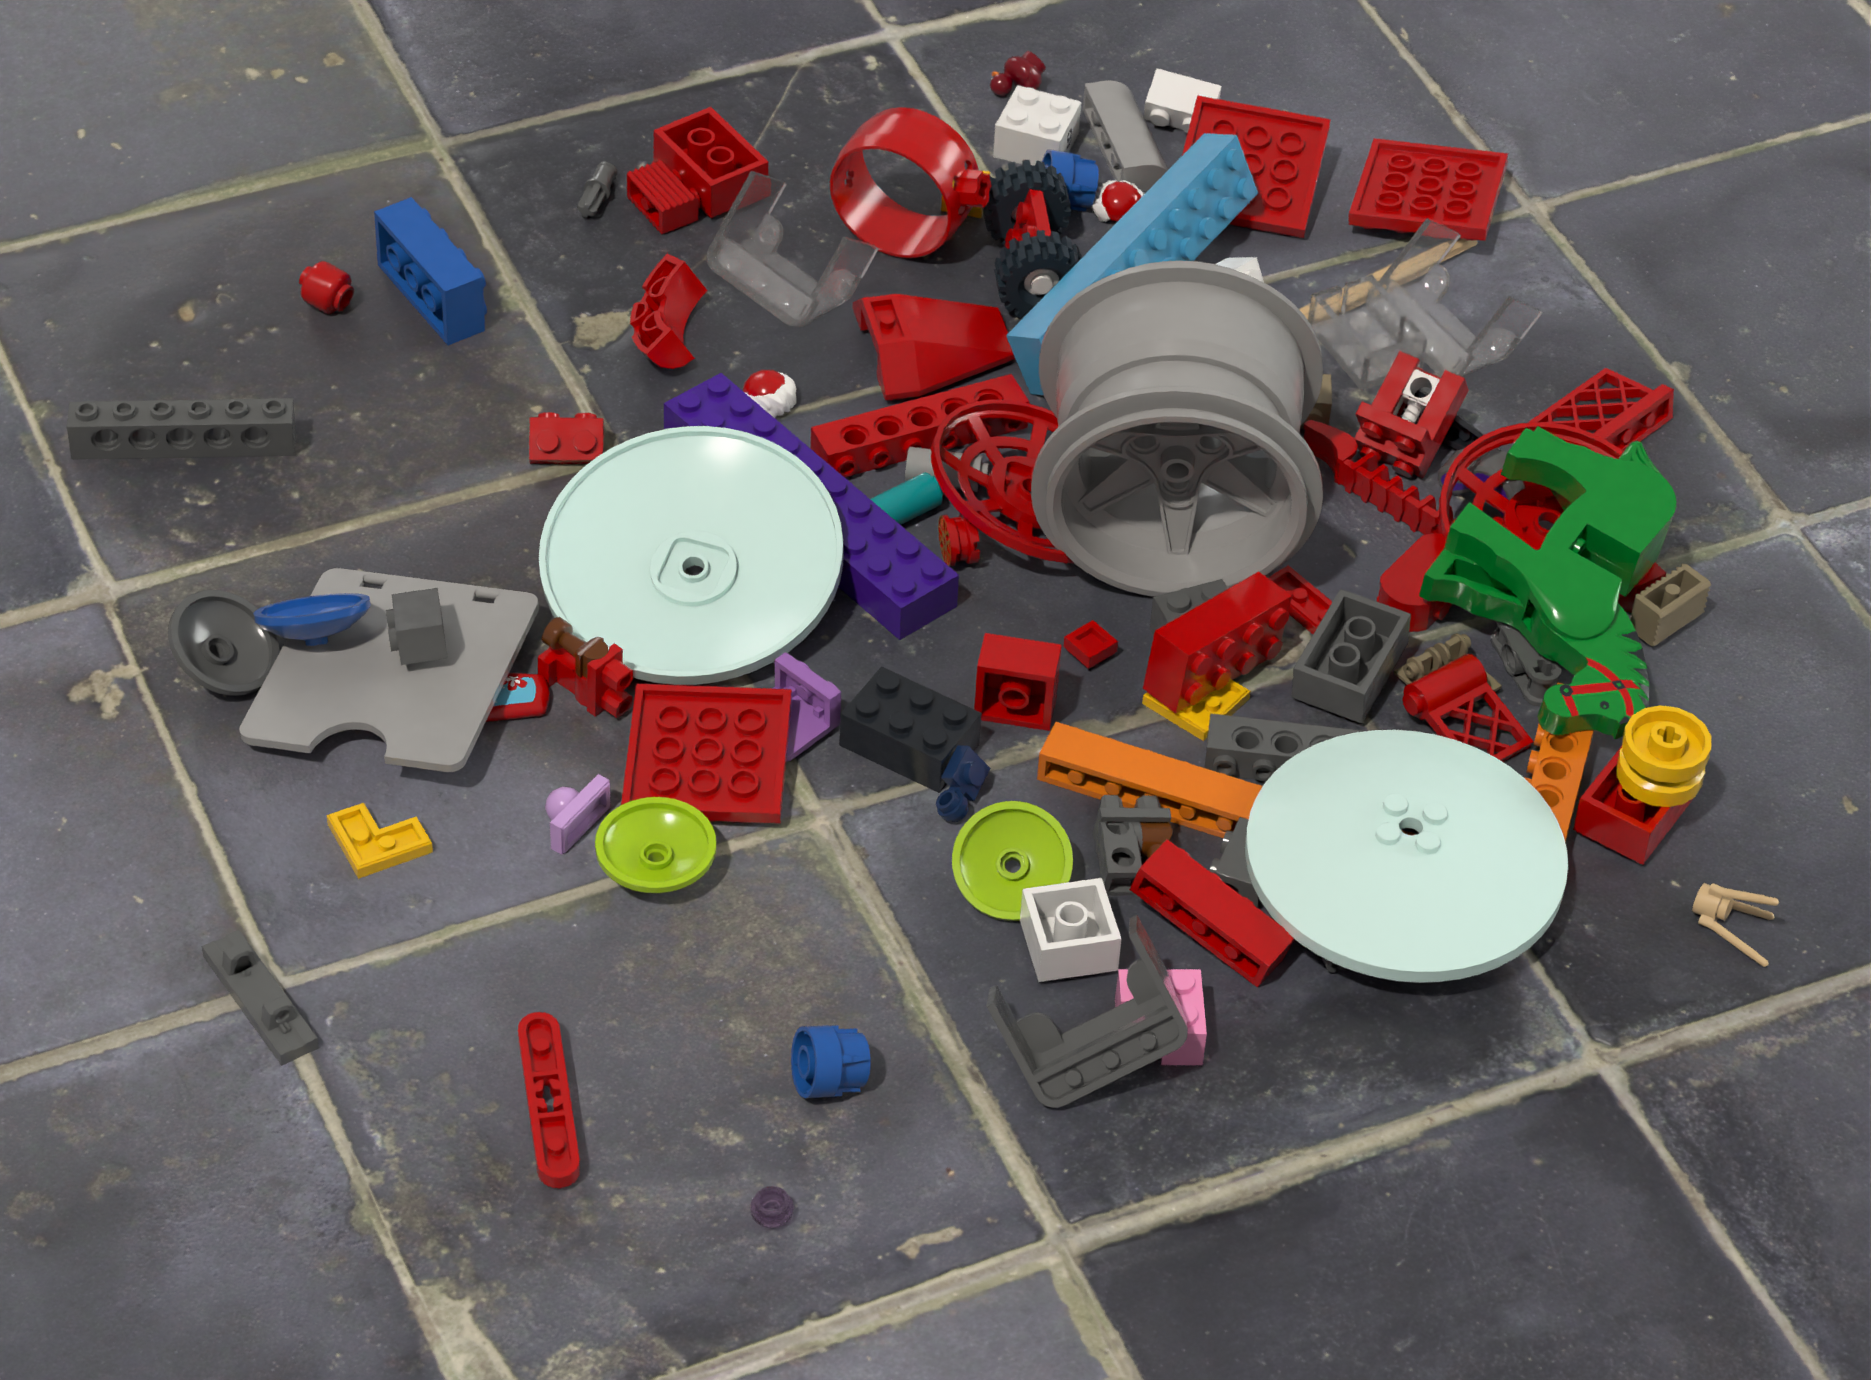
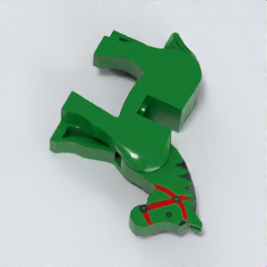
M1539 426L1534 431L1525 428L1507 452L1501 475L1510 480L1528 481L1548 487L1564 512L1551 527L1541 548L1535 550L1469 502L1450 526L1444 550L1425 573L1419 596L1427 601L1455 604L1474 615L1502 622L1518 629L1540 655L1558 662L1574 675L1571 684H1557L1545 692L1537 715L1538 721L1544 730L1554 735H1565L1583 730H1596L1606 735H1612L1614 739L1623 737L1625 726L1632 715L1647 708L1649 701V678L1643 648L1631 620L1618 603L1619 594L1626 597L1658 559L1676 510V495L1670 483L1650 460L1644 446L1639 441L1631 442L1619 459H1615L1594 452L1585 446L1567 443Z

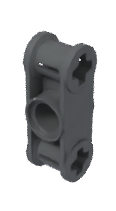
M1496 621L1497 628L1492 632L1491 636L1492 646L1503 661L1506 671L1512 676L1521 691L1523 698L1531 705L1540 707L1545 692L1559 680L1562 671L1561 665L1540 655L1518 629Z

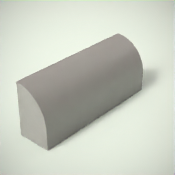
M1117 81L1085 83L1083 112L1114 179L1118 182L1126 180L1135 184L1141 191H1148L1168 171V167L1131 90L1123 83Z

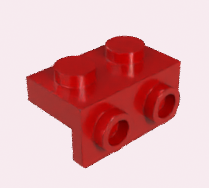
M552 412L540 413L538 417H530V464H588L603 454L604 418H597V415L592 413L575 414V418H562L559 414Z

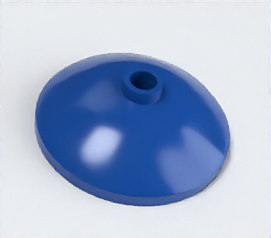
M324 594L277 602L261 607L253 614L255 623L261 628L282 638L305 640L306 646H316L328 643V636L350 628L366 614L371 603L370 597L365 594Z

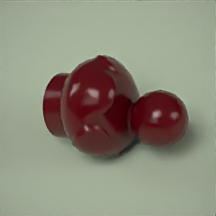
M1026 51L1021 57L1013 56L1006 60L1004 73L996 71L991 73V91L998 96L1007 95L1012 90L1013 83L1016 86L1038 90L1041 86V74L1046 70V67L1040 58L1030 51Z

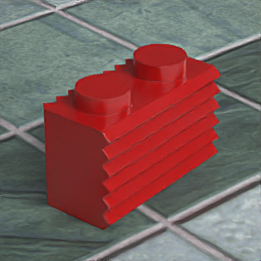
M659 159L657 162L653 161L651 165L647 163L645 167L635 168L633 172L629 170L627 173V197L645 215L646 219H649L650 223L652 222L653 227H656L660 234L698 220V207L701 204L700 197L694 188H688L682 182V178L676 169H670Z

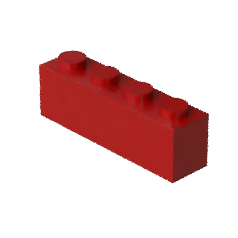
M1168 839L1139 868L1129 889L1257 988L1285 958L1294 941V938L1281 925L1258 909L1251 900L1241 896L1224 883L1217 874L1208 871L1191 858L1184 849L1178 848Z

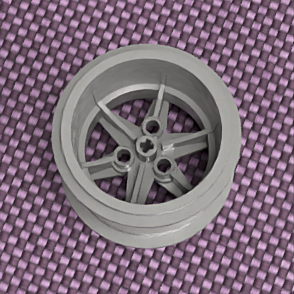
M1162 261L1131 267L1107 276L1077 293L1060 309L1047 328L1039 355L1040 385L1051 411L1058 419V428L1050 435L1041 448L1035 461L1031 482L1033 510L1043 533L1057 550H1062L1075 565L1095 578L1114 587L1148 596H1158L1223 579L1226 586L1230 588L1258 571L1263 575H1267L1292 558L1311 536L1318 522L1323 500L1322 476L1318 462L1306 441L1299 434L1300 426L1311 413L1322 386V352L1314 329L1296 305L1271 286L1231 268L1197 261Z

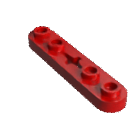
M534 1012L526 1015L519 1022L518 1043L536 1168L540 1181L552 1188H563L573 1184L579 1177L580 1157L561 1032L555 1017L545 1012ZM544 1086H549L550 1094H552L554 1099L553 1112H547V1103H545L543 1097Z

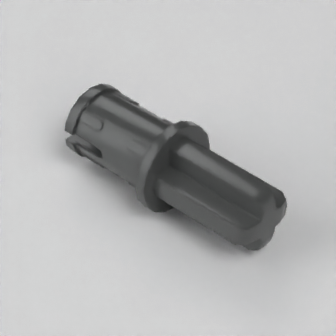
M609 162L599 163L593 177L584 184V193L577 205V210L582 213V217L595 216L601 203L610 196V187L618 174V170L613 164Z

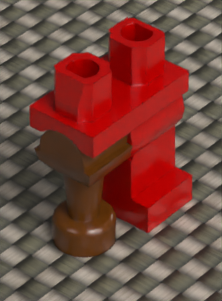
M561 617L554 618L546 626L542 634V642L550 648L538 656V674L545 677L548 687L557 682L575 694L576 700L581 705L587 707V711L596 717L606 710L614 717L619 718L632 707L633 696L624 691L633 680V670L623 664V649L615 643L608 649L604 638L595 637L586 642L572 634L573 627L570 623Z

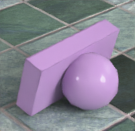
M598 774L580 793L574 788L560 787L549 794L545 809L548 817L552 820L550 822L552 850L561 855L566 853L610 808V783L607 778Z

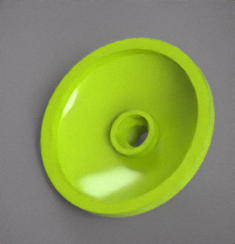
M665 797L640 798L617 807L604 818L596 833L595 853L602 870L616 883L631 890L645 893L672 892L693 884L709 870L716 854V835L708 818L698 809L685 802Z
M1004 801L981 809L964 824L954 843L952 869L961 894L975 909L995 919L1020 921L1022 889L1068 883L1073 869V853L1064 828L1050 813L1030 803ZM1011 860L1017 861L1020 864V869L1015 873L1008 872L1005 869L1007 862Z

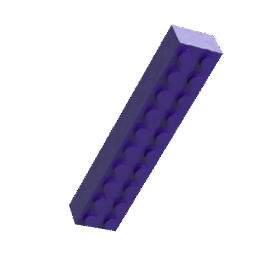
M722 373L664 403V429L686 426H711L747 432L786 449L816 474L828 490L841 522L844 555L842 574L838 587L897 639L905 638L957 607L958 573Z

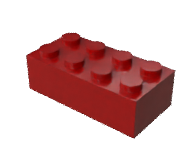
M1258 571L1155 630L1143 689L1174 713H1178L1190 705H1196L1203 697L1213 691L1223 689L1230 679L1234 680L1240 675H1246L1254 667L1267 659L1275 658L1283 645L1281 640L1285 625L1290 616L1288 611L1292 595Z

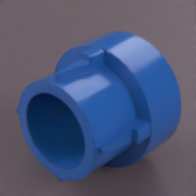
M1048 149L1042 159L1045 169L1052 165L1056 168L1057 174L1061 173L1064 177L1071 209L1086 211V208L1089 209L1092 206L1097 192L1099 171L1097 164H1095L1096 161L1080 158L1079 154Z
M838 1025L799 1027L794 1035L791 1049L792 1077L798 1094L802 1098L841 1097L842 1092H861L860 1087L866 1085L871 1067L870 1050L866 1037L862 1033H858L857 1029H839Z

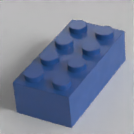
M412 197L374 211L378 266L442 340L449 346L485 331V315L487 314L483 288L486 287L485 277L479 268H474L467 260L464 251L461 248H457L449 240L446 231L443 228H439L432 221L429 212L425 208H421Z

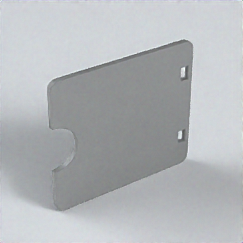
M333 568L325 571L310 596L337 593L365 594L370 597L371 606L366 614L350 628L328 636L329 642L326 644L306 646L305 640L287 638L240 725L239 730L242 741L253 746L311 753L315 746L326 737L337 732L358 729L375 733L383 739L387 745L384 755L385 764L441 772H455L463 768L539 611L538 598L528 592L358 570ZM369 583L383 586L381 589L364 587V584ZM438 588L448 659L401 665L399 651L391 652L386 610L393 609L392 594ZM477 597L493 599L495 601L494 603H486L475 601V599Z

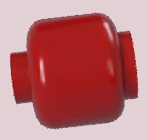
M320 261L313 267H306L299 278V284L302 285L300 293L302 299L327 314H332L337 310H344L354 294L350 275L326 261Z

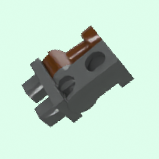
M1118 795L1102 796L1093 829V838L1096 854L1099 859L1100 875L1107 896L1136 895L1129 889L1139 868L1142 866L1140 856H1147L1148 859L1166 839L1171 840L1173 829L1171 824L1168 823L1171 821L1170 808H1161L1157 796L1137 798L1134 808H1123L1122 798Z

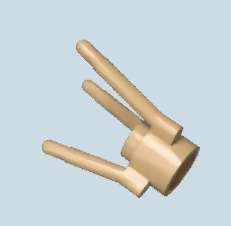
M1704 883L1697 893L1692 909L1693 913L1701 915L1698 924L1712 929L1761 966H1768V960L1716 921L1718 919L1725 921L1731 909L1772 920L1774 919L1772 912L1735 901L1734 899L1777 906L1779 900L1765 895L1724 888L1714 883L1711 885Z

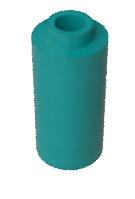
M924 472L870 500L902 525L940 506L944 493L935 476Z

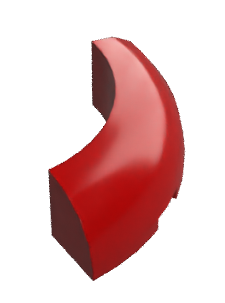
M666 254L642 285L645 294L641 302L634 303L630 324L634 328L632 339L637 348L658 366L674 369L685 366L694 359V356L684 345V329L693 308L708 290L685 261Z

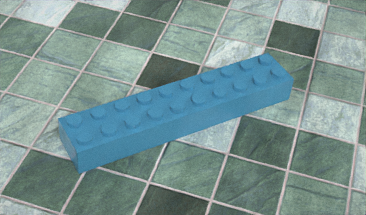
M1204 133L1006 335L1030 394L1044 395L1039 377V355L1042 341L1053 318L1070 299L1089 285L1131 267L1162 261H1194L1258 194L1237 135Z

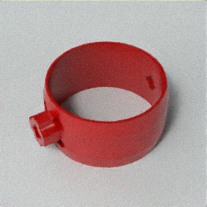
M904 107L881 111L863 123L840 151L830 176V193L834 207L849 230L870 247L885 254L902 258L925 256L945 244L958 230L972 207H985L989 201V191L992 186L989 174L979 171L970 147L957 131L930 113ZM879 149L890 151L918 165L931 177L939 188L945 200L948 215L930 216L916 213L889 198L877 186L869 174L864 161L863 150Z

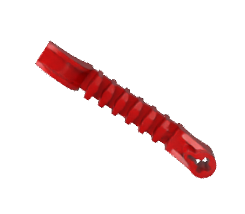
M1313 420L1304 423V440L1314 456L1328 464L1334 474V482L1344 486L1346 492L1349 494L1354 492L1361 497L1364 503L1369 501L1377 506V510L1381 513L1386 511L1394 517L1396 522L1403 521L1408 524L1410 530L1414 533L1418 530L1424 535L1432 533L1443 534L1439 510L1436 511L1435 497L1428 495L1419 501V491L1414 485L1403 491L1402 478L1396 475L1389 480L1388 467L1384 464L1378 467L1376 454L1372 451L1357 462H1354L1352 458L1356 455L1358 445L1355 438L1350 434ZM1449 505L1450 525L1454 523L1453 510ZM1499 516L1492 518L1502 525L1503 518Z

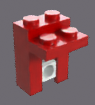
M1399 351L1372 405L1362 401L1355 413L1360 428L1354 438L1357 441L1359 454L1362 457L1372 451L1376 454L1378 463L1381 460L1393 465L1392 469L1405 477H1412L1414 474L1424 479L1469 390L1464 377L1445 370L1440 378L1417 367L1420 362L1418 358ZM1427 387L1432 389L1426 397L1417 398L1414 396L1420 388Z

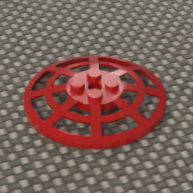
M982 400L958 407L947 415L938 427L931 445V464L939 486L952 505L971 524L1007 547L1048 561L1074 563L1062 550L1050 549L1055 547L1049 539L1032 536V529H1041L1033 510L1031 493L1028 491H1031L1035 461L1044 445L1047 430L1054 432L1058 428V419L1054 413L1046 408L1025 402ZM1003 418L1033 424L1030 440L1011 436L990 437L981 419ZM968 423L977 442L970 445L961 458L958 459L944 449L942 445L951 432L959 426ZM998 449L1026 451L1027 455L1026 457L1009 456L1004 458ZM983 452L994 466L990 475L970 466L973 459ZM942 461L958 472L960 487L968 501H965L951 484ZM969 479L985 486L990 499L979 501L971 489ZM1001 512L1016 521L1017 530L1002 523L990 513Z
M1544 422L1519 423L1489 432L1469 444L1455 458L1445 476L1439 498V519L1443 536L1447 540L1451 526L1449 504L1453 488L1459 480L1476 494L1473 505L1482 511L1485 502L1489 503L1504 513L1503 527L1533 549L1539 550L1550 530L1542 528L1539 522L1549 521L1554 524L1564 512L1551 490L1537 483L1523 481L1525 489L1516 493L1511 500H1508L1495 491V488L1510 480L1501 475L1502 469L1490 476L1485 482L1481 481L1467 469L1472 462L1485 453L1503 445L1514 444L1525 428L1534 431L1539 426L1567 443L1585 446L1594 452L1615 459H1619L1623 451L1604 438L1563 424ZM1650 569L1645 573V575L1639 580V582L1634 587H1636L1641 582V580L1647 575Z

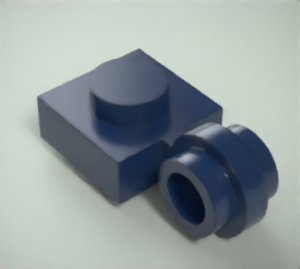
M957 745L941 777L950 787L938 796L936 806L938 814L946 821L958 822L966 816L969 810L968 800L975 801L991 769L969 746Z

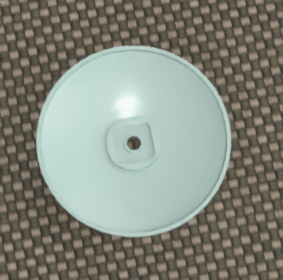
M686 426L650 432L629 439L607 450L583 467L561 491L549 511L540 540L539 567L545 598L554 618L561 617L570 623L573 627V635L586 642L595 637L604 638L608 649L614 643L623 649V664L633 670V678L672 685H697L724 681L756 671L774 662L776 658L785 652L788 653L802 642L818 625L835 597L842 574L844 546L841 522L828 490L816 474L794 454L771 441L747 432L711 426ZM694 565L704 569L700 574L693 576L684 572L686 568Z
M1372 730L1355 732L1331 738L1301 751L1279 767L1261 788L1250 811L1245 839L1246 863L1252 885L1266 910L1279 925L1300 944L1337 965L1369 976L1394 981L1443 982L1458 980L1485 973L1515 959L1528 950L1551 925L1564 895L1568 872L1567 848L1558 820L1540 793L1524 777L1507 764L1476 747L1443 736L1417 731ZM1412 828L1418 831L1419 834L1407 835L1401 829Z

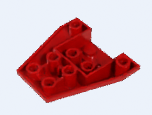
M903 294L866 297L853 302L852 308L860 331L869 330L878 355L877 379L885 401L921 396L1016 359L1006 337L1008 331L998 307Z

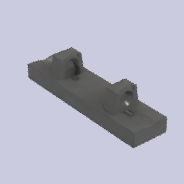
M239 929L219 940L202 946L204 959L281 1066L319 1048L317 1036Z

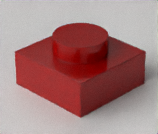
M1092 620L1064 636L1063 647L1089 669L1116 653L1118 641Z

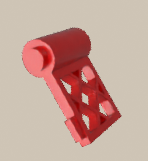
M1465 654L1404 687L1402 701L1406 711L1419 719H1426L1439 736L1487 749L1488 754L1502 762L1527 750L1534 742L1487 683V674L1484 666L1472 654ZM1484 698L1493 710L1492 717L1472 712L1473 703ZM1447 716L1463 719V733L1450 730L1442 719ZM1471 722L1489 726V740L1469 735ZM1497 729L1510 732L1517 740V743L1510 746L1495 742Z

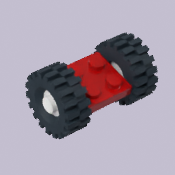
M1022 160L1021 166H1016L1014 161L1008 163V170L1006 171L1001 167L995 170L996 178L990 176L992 186L989 191V201L982 208L988 232H991L993 239L998 240L1000 238L1001 244L1004 245L999 251L1000 258L996 257V269H994L999 298L1009 312L1014 310L1015 316L1020 318L1024 314H1028L1082 258L1076 243L1072 245L1069 237L1065 235L1060 240V235L1062 234L1061 227L1066 228L1069 224L1068 217H1071L1070 201L1064 177L1061 173L1057 174L1056 168L1052 165L1045 169L1044 162L1038 160L1035 166L1031 165L1030 160Z

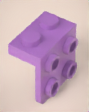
M785 652L776 658L775 687L772 689H792V707L786 762H789L840 725L841 691L832 682L824 680L814 673L808 665L796 660Z

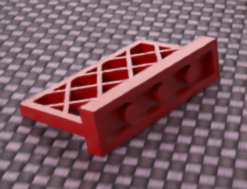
M1604 368L1527 423L1544 422L1563 424L1585 431L1597 430L1593 433L1594 435L1604 438L1624 452L1631 442L1642 441L1673 418L1674 389L1661 384L1653 390L1608 368ZM1606 382L1618 387L1599 389ZM1626 398H1642L1637 402H1627ZM1621 399V403L1601 404V400ZM1595 400L1596 403L1576 405L1579 401ZM1604 414H1619L1615 418L1604 419L1603 416ZM1598 415V419L1578 420V416ZM1572 416L1573 419L1569 421H1553L1556 417Z

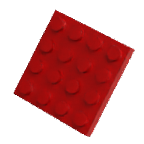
M1197 95L1182 155L1204 133L1237 135L1258 194L1229 224L1304 238L1331 119Z
M1374 138L1349 211L1348 225L1360 226L1365 229H1388L1399 233H1422L1433 237H1456L1467 241H1486L1508 165V153Z
M636 684L621 805L640 798L665 797L680 800L695 807L709 821L780 823L792 707V689Z

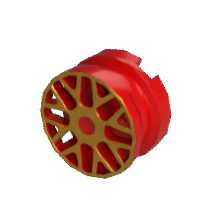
M961 513L959 517L949 518L948 515L940 516L938 532L944 562L949 567L955 566L956 560L965 561L967 564L978 563L980 559V550L977 549V542H980L978 528L971 524Z

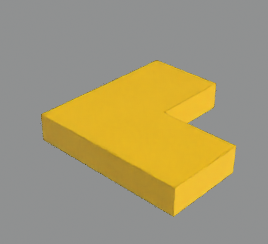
M1230 679L1223 689L1213 691L1203 697L1196 705H1190L1178 713H1174L1148 692L1143 695L1142 704L1204 741L1208 736L1210 713L1232 716L1250 699L1251 691Z
M364 802L327 815V825L358 879L433 853L432 842L417 816L379 829Z

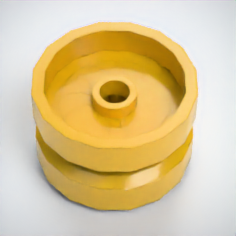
M1659 705L1644 708L1635 713L1625 726L1622 748L1620 749L1617 761V778L1622 788L1635 799L1653 806L1671 807L1690 801L1696 797L1703 784L1705 766L1708 763L1711 752V734L1706 725L1694 714L1677 707Z

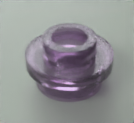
M768 1186L759 1190L753 1197L750 1213L754 1221L761 1226L768 1228L780 1227L792 1218L793 1202L782 1188Z

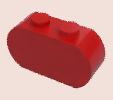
M1432 533L1422 535L1380 576V590L1376 602L1411 614L1409 632L1427 630L1437 619L1442 620L1452 605L1451 603L1441 601H1427L1419 596L1425 573L1444 550L1446 540L1443 534Z

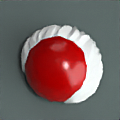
M1109 180L1103 183L1101 187H1097L1092 208L1099 221L1106 222L1112 219L1118 222L1145 193L1138 189L1135 184L1126 180L1119 182Z
M760 370L751 374L744 382L743 392L774 418L782 416L784 412H790V409L794 407L797 401V389L793 379L775 370Z

